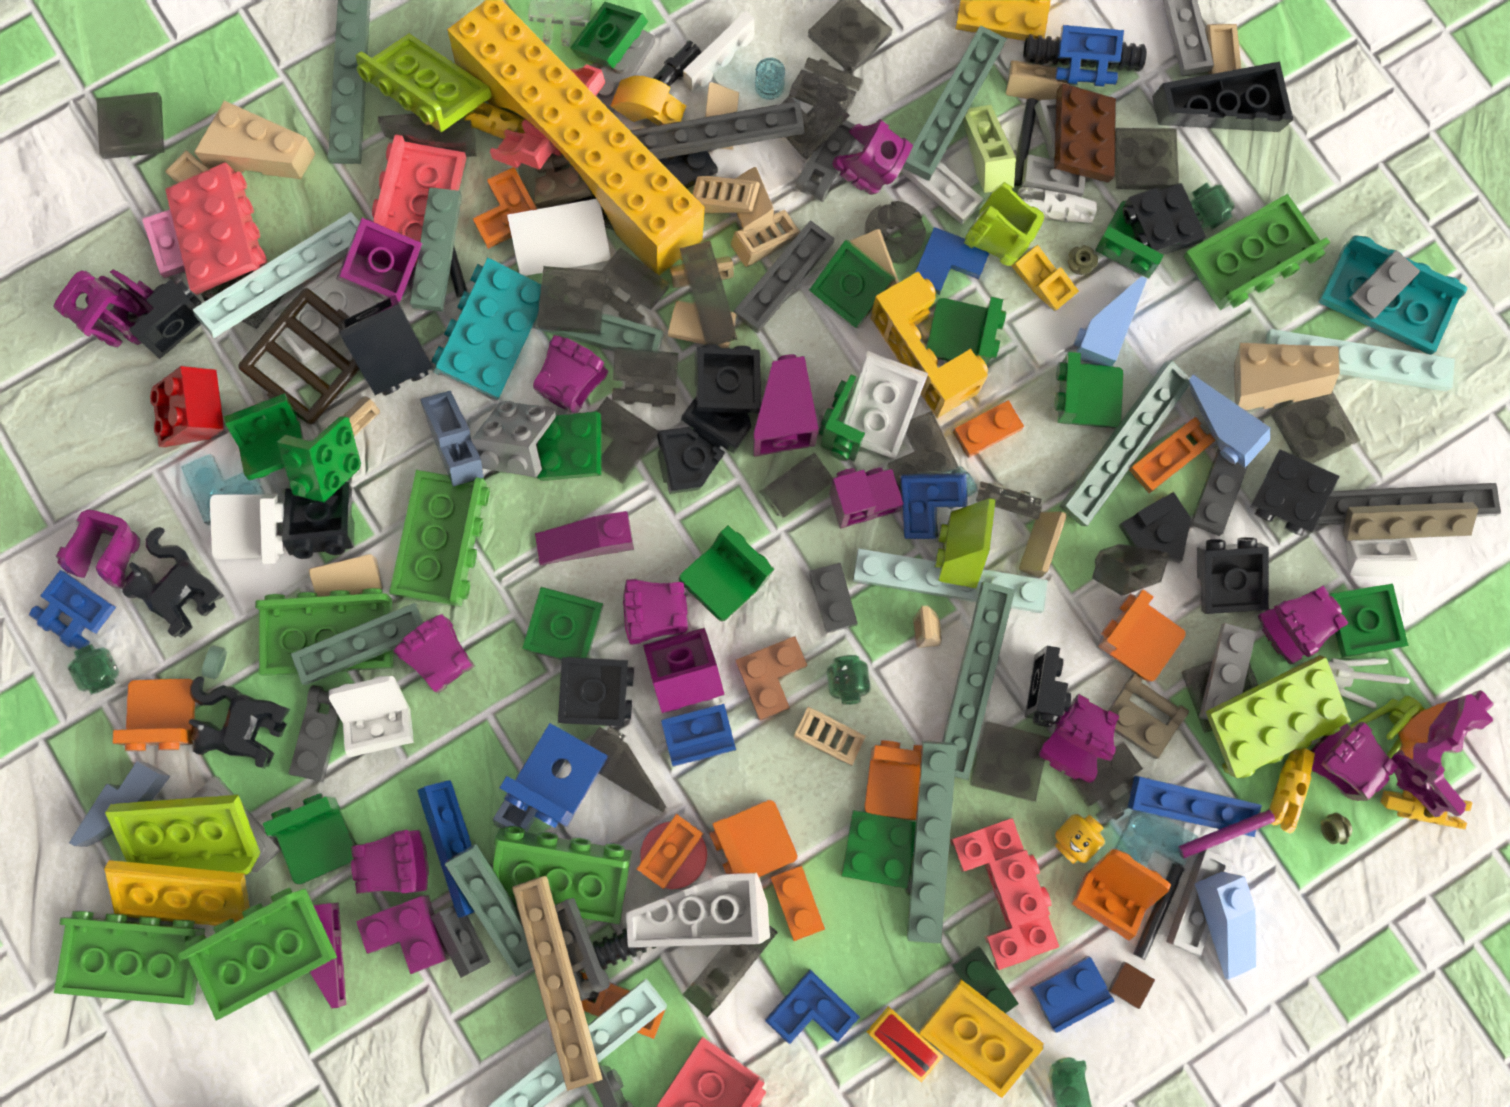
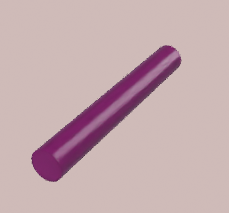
M1270 809L1179 845L1178 851L1183 859L1275 822L1274 814Z

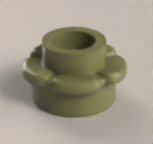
M1089 246L1074 247L1069 252L1068 265L1075 274H1089L1092 272V268H1095L1098 264V257L1094 255V250ZM1084 257L1086 261L1082 262L1080 258Z
M1339 813L1329 814L1321 822L1322 834L1329 843L1345 845L1349 842L1348 837L1351 836L1353 829L1346 817Z

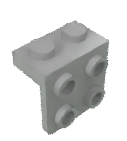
M512 401L499 403L472 438L480 456L482 468L537 477L542 468L536 443L556 418L555 410L539 405L534 406L514 403Z

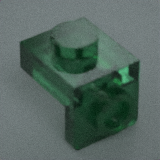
M1067 1057L1059 1059L1051 1065L1048 1077L1055 1107H1092L1085 1078L1087 1070L1085 1060L1076 1061L1075 1058Z

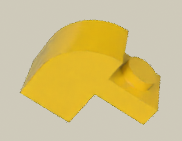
M639 75L620 80L610 105L632 122L647 118L657 126L681 122L686 109V105L668 93L670 90L668 85L656 79Z

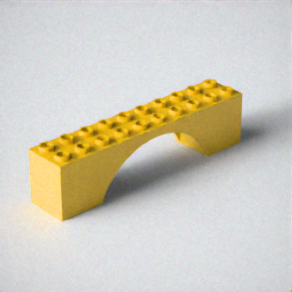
M485 0L447 29L455 64L490 87L492 97L487 102L492 106L507 108L521 115L554 144L592 191L606 213L616 235L656 277H659L703 240L705 207L502 0Z

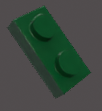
M977 946L951 965L960 979L1005 1014L1019 1004L980 946Z

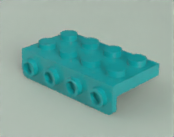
M1354 235L1343 246L1318 303L1426 354H1434L1438 349L1459 299L1467 292V286L1461 284L1454 277L1444 276L1432 270L1427 264L1417 263L1406 258L1420 272L1376 318L1371 319L1349 297L1396 250L1382 247L1369 237Z
M487 258L484 266L477 264L470 279L475 285L471 293L464 291L457 308L462 310L457 321L451 318L444 333L445 336L449 337L445 348L438 346L431 363L436 365L433 373L437 375L440 373L498 400L538 316L544 297L547 296L550 288Z

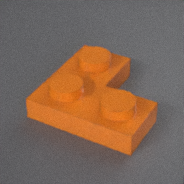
M515 167L487 179L488 185L499 206L473 218L474 224L488 249L512 238L508 214L537 209Z

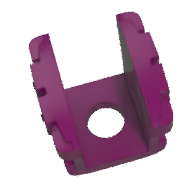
M881 119L868 126L861 124L852 126L849 133L864 145L862 152L852 155H838L832 163L833 167L841 172L839 175L848 182L852 180L851 184L860 191L864 189L869 195L879 193L883 185L890 184L897 178L913 148L912 143L906 138L899 137Z
M83 270L77 272L70 279L53 305L57 312L63 317L69 318L76 324V328L86 336L90 337L93 334L100 341H104L107 345L118 348L123 341L98 320L108 304H114L138 316L143 315L145 312V307L139 302V299L121 284L106 276L95 278L92 274ZM86 293L89 298L88 306L85 309L76 307L77 298L81 294Z
M553 335L549 342L545 362L534 380L533 388L537 394L548 399L551 403L575 414L581 410L583 403L590 393L605 380L609 371L603 366L604 362L589 349L568 338Z
M96 510L81 512L76 520L79 525L66 547L61 546L56 555L57 563L67 573L85 578L102 533L113 536L95 568L99 576L109 586L123 589L126 584L125 571L132 553L137 552L140 547V537L131 531L128 523L122 518Z
M637 579L626 580L623 595L625 632L630 645L641 644L656 637L683 634L687 631L688 621L686 615L688 613L686 595H684V583H651Z
M1324 585L1302 597L1288 601L1284 600L1274 606L1273 609L1265 610L1258 615V619L1263 626L1262 631L1268 641L1272 642L1271 645L1277 654H1281L1289 664H1294L1302 659L1303 655L1310 657L1317 653L1330 636L1348 624L1345 616L1341 614V607L1332 596H1329Z
M443 614L437 615L418 626L405 636L393 650L398 658L413 667L436 693H441L463 673L475 667L462 648L453 628L454 625Z
M1078 694L1071 702L1069 711L1064 712L1063 716L1060 717L1059 724L1056 725L1051 737L1042 744L1039 753L1040 757L1049 761L1051 767L1060 772L1064 770L1065 775L1075 780L1081 778L1088 783L1093 782L1098 772L1097 757L1108 761L1113 759L1116 750L1114 746V732L1119 715L1110 710H1104L1089 702L1088 698Z
M1360 722L1352 728L1348 724L1341 726L1337 733L1323 736L1320 739L1321 741L1310 750L1315 753L1312 772H1316L1326 778L1345 797L1355 801H1368L1375 793L1379 792L1390 780L1389 775L1391 776L1398 769V765L1381 749L1371 733L1372 729L1365 722Z
M420 830L395 831L383 839L351 847L352 858H354L351 860V871L353 880L356 881V894L376 891H393L404 894L427 890L429 864L427 861L426 844H424Z

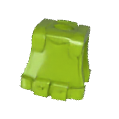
M1003 182L996 186L983 204L977 219L966 234L964 244L970 248L974 246L998 257L1000 259L999 262L1011 266L1024 254L1036 237L1044 221V214L1038 208L1031 207L1012 190V186Z

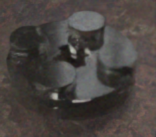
M891 201V204L879 205L870 212L865 223L864 235L880 229L892 263L900 265L906 263L920 251L926 236V229L921 220L922 216L916 208L905 202ZM897 226L900 228L899 233L902 236L892 238L886 230L888 228L893 230Z

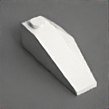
M757 873L722 874L626 913L628 947L760 944L770 938L768 903Z

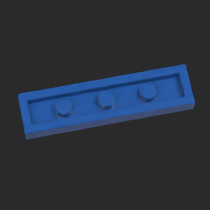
M1135 775L1127 808L1222 829L1259 814L1262 805ZM1256 830L1244 835L1255 837Z
M448 780L424 786L418 789L417 792L457 917L460 918L475 913L445 866L448 859L472 846L452 782Z

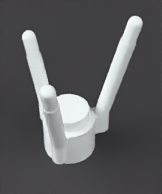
M1332 658L1331 661H1328L1341 696L1370 708H1376L1377 704L1345 690V686L1351 687L1354 679L1408 684L1410 682L1409 678L1356 672L1353 668H1350L1352 666L1387 664V658L1349 660Z

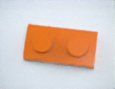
M1008 400L954 428L953 433L967 457L970 458L1021 431L1024 425Z
M676 814L640 863L637 870L662 889H665L704 833Z
M802 866L770 877L793 941L825 930Z

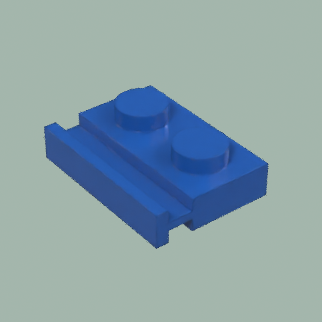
M725 704L661 720L673 767L736 751Z
M1090 956L1030 987L1054 1033L1062 1031L1115 1002Z

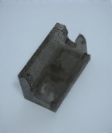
M814 452L759 492L777 516L781 515L784 518L830 485L833 477Z

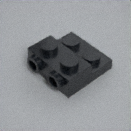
M1182 183L1162 190H1158L1156 187L1130 196L1123 206L1124 220L1128 225H1131L1135 234V240L1163 255L1203 242L1206 238Z
M170 279L166 284L156 287L152 295L146 299L154 309L149 313L141 315L136 320L135 325L129 329L159 359L201 325V322L195 317L193 309L201 305L202 302L181 280L175 284Z
M715 344L697 347L694 356L696 411L759 414L761 408L760 350L751 349V347L743 345L736 346L733 349L720 348V346Z
M1279 449L1250 507L1256 509L1254 515L1266 521L1272 522L1275 518L1286 523L1284 529L1296 535L1302 536L1304 532L1311 534L1340 476Z
M345 482L325 502L293 495L291 488L285 489L282 542L289 555H293L298 559H308L312 557L313 553L326 551V553L336 556L343 554L345 549L354 548L355 522L351 515L352 487L350 482Z
M1241 537L1237 539V544L1226 545L1225 540L1210 539L1206 540V546L1197 547V578L1201 580V611L1204 614L1269 610L1268 546L1260 542L1257 543V538Z
M1047 645L1034 656L1024 716L1033 719L1034 725L1052 727L1053 724H1059L1060 717L1063 716L1064 712H1068L1070 708L1071 693L1067 692L1068 683L1055 681L1056 677L1061 676L1064 659L1059 657L1060 648Z
M562 657L558 723L624 727L625 719H631L632 700H626L627 686L633 687L634 667H628V660Z

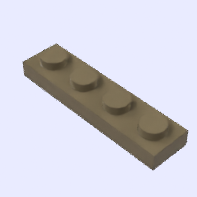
M1474 502L1348 507L1342 534L1347 541L1472 536L1479 508Z

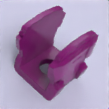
M115 269L110 271L116 279L127 287L129 292L139 299V302L145 307L144 314L154 309L146 300L153 292L150 287L140 280L136 284ZM86 296L85 298L87 305L89 303L88 296ZM116 305L110 311L105 308L99 319L110 326L113 325L128 341L136 345L141 344L129 330L135 325V322H130L128 319L129 311Z

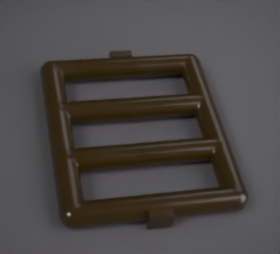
M304 288L239 362L238 368L268 392L266 396L270 399L285 393L295 414L311 425L320 418L360 369L354 358L351 361L346 359L295 318L307 303L336 327H338V322L349 317L341 309L336 311L309 288ZM286 328H289L341 370V373L330 385L275 342ZM266 351L321 394L310 409L254 366Z

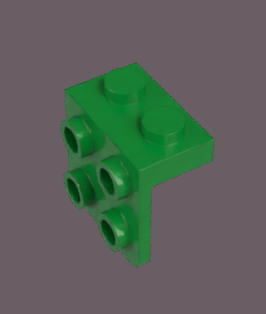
M1122 201L1094 251L1149 279L1164 255L1135 240V234L1131 225H1128L1124 220L1123 206L1126 201Z
M991 296L987 307L947 298L938 299L926 350L928 348L931 349L937 359L951 361L971 349L975 356L979 355L984 360L987 366L991 358L996 359L999 351L1000 340L995 339L997 329H1003L1006 318V311L1001 310L1004 299Z
M1068 352L1063 361L1058 362L1056 370V380L1060 381L1059 392L1056 393L1054 404L1055 411H1058L1057 423L1117 428L1122 417L1123 370L1120 367L1081 364V353Z
M852 374L847 382L841 380L831 406L834 409L827 408L818 434L823 436L820 446L830 450L832 456L842 461L849 459L855 462L865 433L840 422L855 386L857 377Z
M285 393L224 416L225 425L239 447L243 473L247 480L263 478L272 472L285 468L277 441L284 435L304 439L300 421Z
M345 416L338 417L312 441L284 435L277 441L293 495L325 502L361 467L350 419Z
M727 525L718 534L712 546L680 574L678 580L684 583V587L711 614L723 622L763 587L775 569L763 555L758 554L746 542L740 533L735 532Z
M322 793L313 795L303 800L304 806L295 810H291V807L280 809L271 814V820L262 823L267 836L277 837L295 884H304L348 865L354 859L351 852V847L354 844L337 799L334 797H323Z

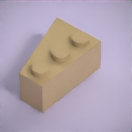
M227 101L222 103L194 152L208 169L226 162L235 172L255 171L262 172L263 175L302 179L315 156V152L306 137Z
M1240 343L1234 362L1235 404L1245 411L1259 407L1268 409L1274 407L1276 403L1289 400L1298 402L1331 394L1340 374L1339 348L1337 346Z

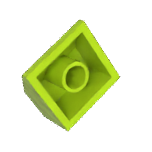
M989 498L952 511L948 523L941 524L938 542L943 543V549L938 548L935 559V567L940 568L938 581L977 588L990 551L995 499Z

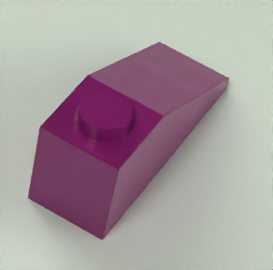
M627 511L594 516L535 533L540 565L634 550L630 519Z
M339 903L313 905L337 958L310 971V974L331 1009L347 1005Z

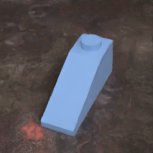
M1141 276L1091 319L1085 329L1080 327L1073 345L1078 347L1076 353H1081V360L1093 365L1113 366L1119 355L1147 278Z
M1192 375L1189 379L1191 394L1221 450V455L1232 464L1238 462L1243 467H1246L1270 441V427L1198 377Z
M1219 872L1194 883L1225 979L1229 980L1255 968V906L1245 876Z

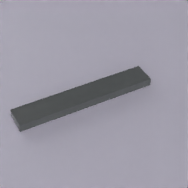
M800 101L630 130L657 159L805 134Z
M1497 483L1332 491L1316 525L1345 524L1348 507L1474 502L1479 508L1477 517L1497 516L1501 514Z

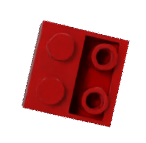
M180 366L152 387L150 402L154 406V433L158 437L159 447H170L209 440L224 430L217 370Z

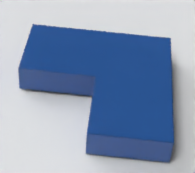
M934 227L916 272L919 271L924 279L927 278L931 281L938 295H940L950 269L979 279L989 253L974 246L970 248L964 244V238Z
M966 473L903 474L901 476L905 539H936L938 537L937 507H966L968 505Z
M809 969L766 1017L765 1021L789 1045L812 1019L838 1043L860 1016Z

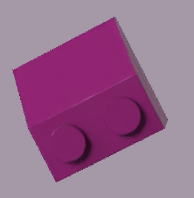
M362 217L336 280L384 300L396 295L400 302L423 243Z
M705 627L643 645L662 713L678 710L688 705L709 701L725 695Z

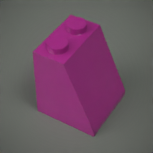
M788 354L772 362L753 436L754 457L815 447L819 428L805 356L796 357L795 354Z

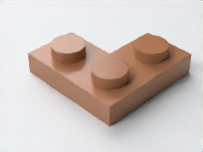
M796 636L735 660L759 721L790 709L778 679L808 666Z

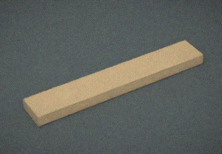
M547 876L513 886L514 896L566 1089L569 1091L602 1080V1075Z

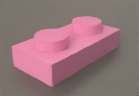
M167 210L143 218L142 221L159 273L166 278L184 272L185 268L171 211Z

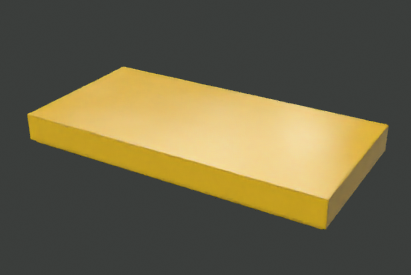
M109 860L104 868L114 914H124L131 918H140L141 916L161 918V921L171 922L174 919L195 921L194 924L217 926L232 918L236 923L244 918L242 912L250 908L245 873Z

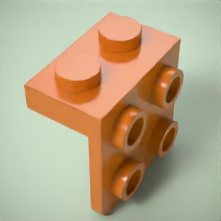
M1143 589L1135 595L1130 593L1119 607L1122 613L1116 621L1111 619L1101 632L1104 638L1098 647L1145 681L1152 682L1158 677L1185 638L1186 633L1184 629L1149 605L1154 596Z
M154 679L131 681L128 684L126 730H113V744L124 745L125 751L131 752L146 751V746L158 745V750L174 751L179 750L180 745L193 744L191 739L193 726L189 724L190 719H195V702L190 695V685L193 680Z
M881 740L880 746L874 745L871 748L864 809L866 813L916 821L922 745H914L913 750L901 749V743Z
M767 800L731 817L712 823L715 830L710 832L709 835L716 851L724 850L728 862L722 865L726 874L757 873L758 877H761L797 860L798 855L778 808L772 800Z
M1112 849L1085 873L1072 905L1130 941L1136 936L1146 910L1169 892L1171 884L1156 871L1149 870L1135 861L1129 854Z

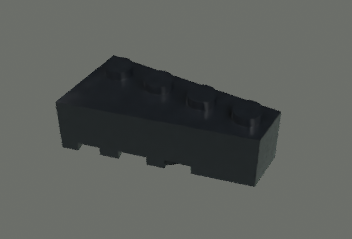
M1280 61L1163 83L1152 96L1158 125L1280 132L1293 121Z

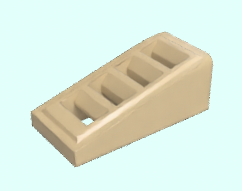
M698 176L692 195L705 207L704 213L752 212L760 184L757 181ZM741 191H744L741 202H738Z
M784 209L774 214L773 225L736 231L733 235L731 246L744 266L748 267L793 241L800 233V230ZM777 223L781 225L785 234L782 235L776 226ZM767 229L770 231L774 239H771L769 234L766 232ZM757 235L763 244L760 245L758 240L755 238Z
M921 606L913 617L916 647L940 646L942 637L939 617L929 606Z
M807 707L793 738L852 766L866 736L817 710ZM815 719L819 723L812 737H810L806 733L812 720ZM824 725H827L831 728L824 743L818 741ZM837 730L842 735L834 749L829 745ZM848 736H850L854 740L847 755L841 753V750Z

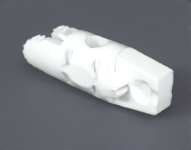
M1022 187L1018 190V196L1029 206H1034L1041 210L1046 219L1092 223L1096 214L1097 202L1073 194L1030 187Z

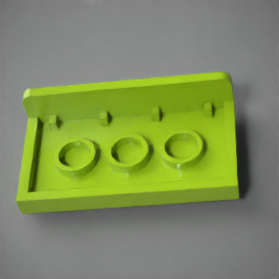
M410 33L372 58L362 51L355 55L358 64L357 72L365 82H370L379 88L382 94L387 97L390 96L399 102L402 108L407 111L410 110L419 116L426 125L430 124L440 132L446 130L492 97L489 86Z
M1321 655L1205 711L1225 760V763L1222 764L1223 770L1235 778L1251 776L1255 773V769L1265 764L1279 762L1284 758L1285 754L1293 750L1307 748L1312 744L1313 740L1321 736L1335 734L1340 730L1341 726L1351 722L1327 658Z
M238 794L110 804L105 812L126 862L236 872L247 875L251 872L260 855L259 847Z

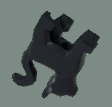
M156 527L146 537L147 550L151 555L159 559L174 558L176 564L156 584L151 572L131 562L129 566L132 571L126 577V585L122 593L127 598L142 599L150 611L170 623L168 633L171 636L182 638L193 626L181 607L190 599H193L197 603L196 610L202 616H207L217 608L215 601L221 599L224 595L212 580L201 574L191 562L185 550L178 545L161 546L158 540L165 530L162 527Z
M202 676L196 677L190 685V695L194 702L205 706L214 705L223 699H227L230 702V706L222 730L211 722L195 719L189 720V724L193 726L191 735L193 752L198 755H204L208 751L219 750L229 756L253 758L257 767L263 769L269 767L275 753L255 741L260 727H266L271 735L282 737L287 726L283 720L290 709L272 701L256 700L230 686L222 685L206 693L203 691L204 678Z

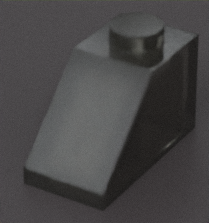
M1124 544L1111 546L1100 550L1096 556L1092 579L1123 596L1160 583L1170 554L1164 551Z

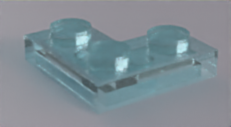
M212 454L181 466L201 517L208 526L211 525L210 499L213 495L265 494L259 478L247 480L243 472L224 480L216 459Z
M1133 810L1114 849L1129 854L1135 861L1145 867L1153 851L1180 866H1184L1188 857L1184 859L1181 857L1178 846L1197 839L1198 836L1162 816Z

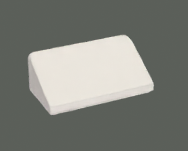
M1410 538L1346 540L1350 576H1410L1413 574L1419 561Z

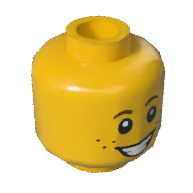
M1073 814L1056 831L1055 838L1058 842L1055 844V847L1073 864L1077 860L1081 863H1086L1104 846L1105 840L1100 833L1104 827L1090 814L1086 818L1079 814Z

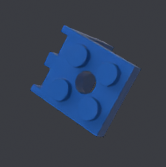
M549 723L517 779L513 780L506 776L500 789L507 792L504 799L520 809L526 811L529 806L535 808L537 811L534 817L556 828L557 824L561 823L568 827L608 756ZM562 759L569 761L571 764L570 774L565 778L555 777L552 771L555 762Z

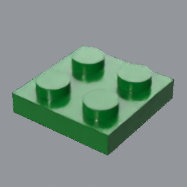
M604 2L571 45L570 49L578 57L613 69L621 61L625 52L634 40L639 37L649 21L643 13Z
M845 240L809 291L852 326L859 328L872 311L875 297L887 290L896 278L849 240Z
M594 411L556 415V418L538 441V456L542 468L537 476L539 480L550 481L601 476L600 413Z
M1393 583L1329 594V596H1332L1337 601L1342 610L1341 614L1348 621L1346 626L1335 632L1341 658L1409 646Z
M541 587L522 649L562 660V657L589 658L604 607L603 603Z
M853 810L841 876L907 889L914 851L916 822Z

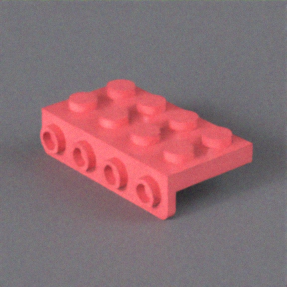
M395 134L393 143H389L387 146L386 159L388 163L386 171H382L380 174L379 187L381 191L379 199H375L372 206L373 222L420 242L429 187L459 191L467 157L465 152L405 142L402 135Z
M226 162L165 189L189 289L196 295L250 271H256L267 263L266 255L258 242V238H260L259 229L251 216L254 213V209L245 194L244 189H247V183L243 175L239 171L235 172Z
M702 1036L656 1107H758L766 1094V1091L762 1089L765 1082L762 1077Z

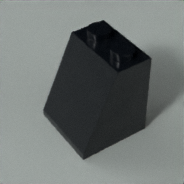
M396 295L338 322L339 334L374 395L380 393L383 396L389 395L400 388V383L411 379L412 382L418 381L429 374L427 370L433 368Z

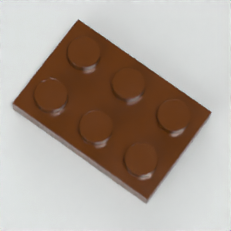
M1064 83L1059 86L1056 93L1054 169L1109 183L1115 177L1116 98Z

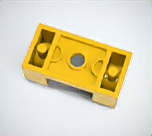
M918 271L875 297L870 319L901 364L928 373L921 396L938 419L978 395L988 376V369L984 360L979 355L975 356L971 349L941 367H937L938 360L931 349H925L920 341V332L916 325L928 319L930 314L929 307L934 303L936 291L931 281L927 278L924 279Z

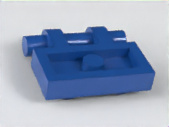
M1063 25L1061 27L1058 58L1070 59L1068 68H1056L1055 79L1067 80V84L1090 82L1094 86L1104 87L1105 84L1116 85L1118 72H1108L1107 67L1108 62L1119 63L1121 60L1124 30ZM1081 60L1097 61L1096 69H1080Z
M60 570L40 595L50 603L48 607L44 610L39 606H35L31 609L29 616L36 620L37 626L44 631L50 630L58 635L60 641L67 647L73 646L83 652L88 648L90 641L82 636V631L87 628L97 634L116 609V606L67 572ZM62 612L73 619L68 626L59 621V616Z

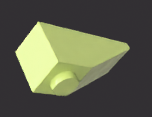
M992 105L969 108L963 122L976 175L984 193L993 192L996 186L1003 182L1014 188L1016 157Z

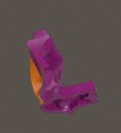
M1482 690L1418 712L1398 733L1401 747L1391 758L1398 765V769L1394 772L1398 780L1396 785L1400 789L1412 793L1435 818L1440 817L1445 811L1452 813L1456 817L1461 816L1465 812V802L1444 778L1443 772L1445 769L1442 767L1441 756L1444 752H1461L1463 750L1464 738L1469 731L1473 729L1482 730L1493 722V718L1487 711L1494 704Z

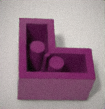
M880 467L865 472L864 469L855 471V468H850L836 474L837 477L832 480L829 495L840 529L900 512L904 505L892 469L883 471V468Z
M429 895L417 897L356 921L367 954L400 943L410 974L450 959L431 919V916L435 913Z

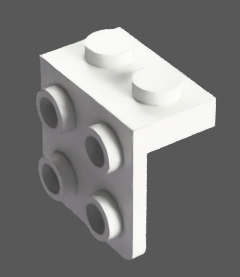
M278 494L213 495L210 499L213 557L216 559L262 558V564L276 563L280 555L284 554L282 535H279V522H283L284 512L283 503H278Z
M379 676L372 680L355 684H344L329 690V700L343 722L344 746L348 757L414 743L411 710L393 676Z

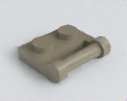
M1132 674L1109 708L1110 711L1119 715L1115 732L1154 759H1158L1174 733L1189 713V710L1182 705L1177 707L1143 684L1142 679L1135 674ZM1132 694H1137L1170 717L1168 722L1164 724L1131 702L1129 699Z

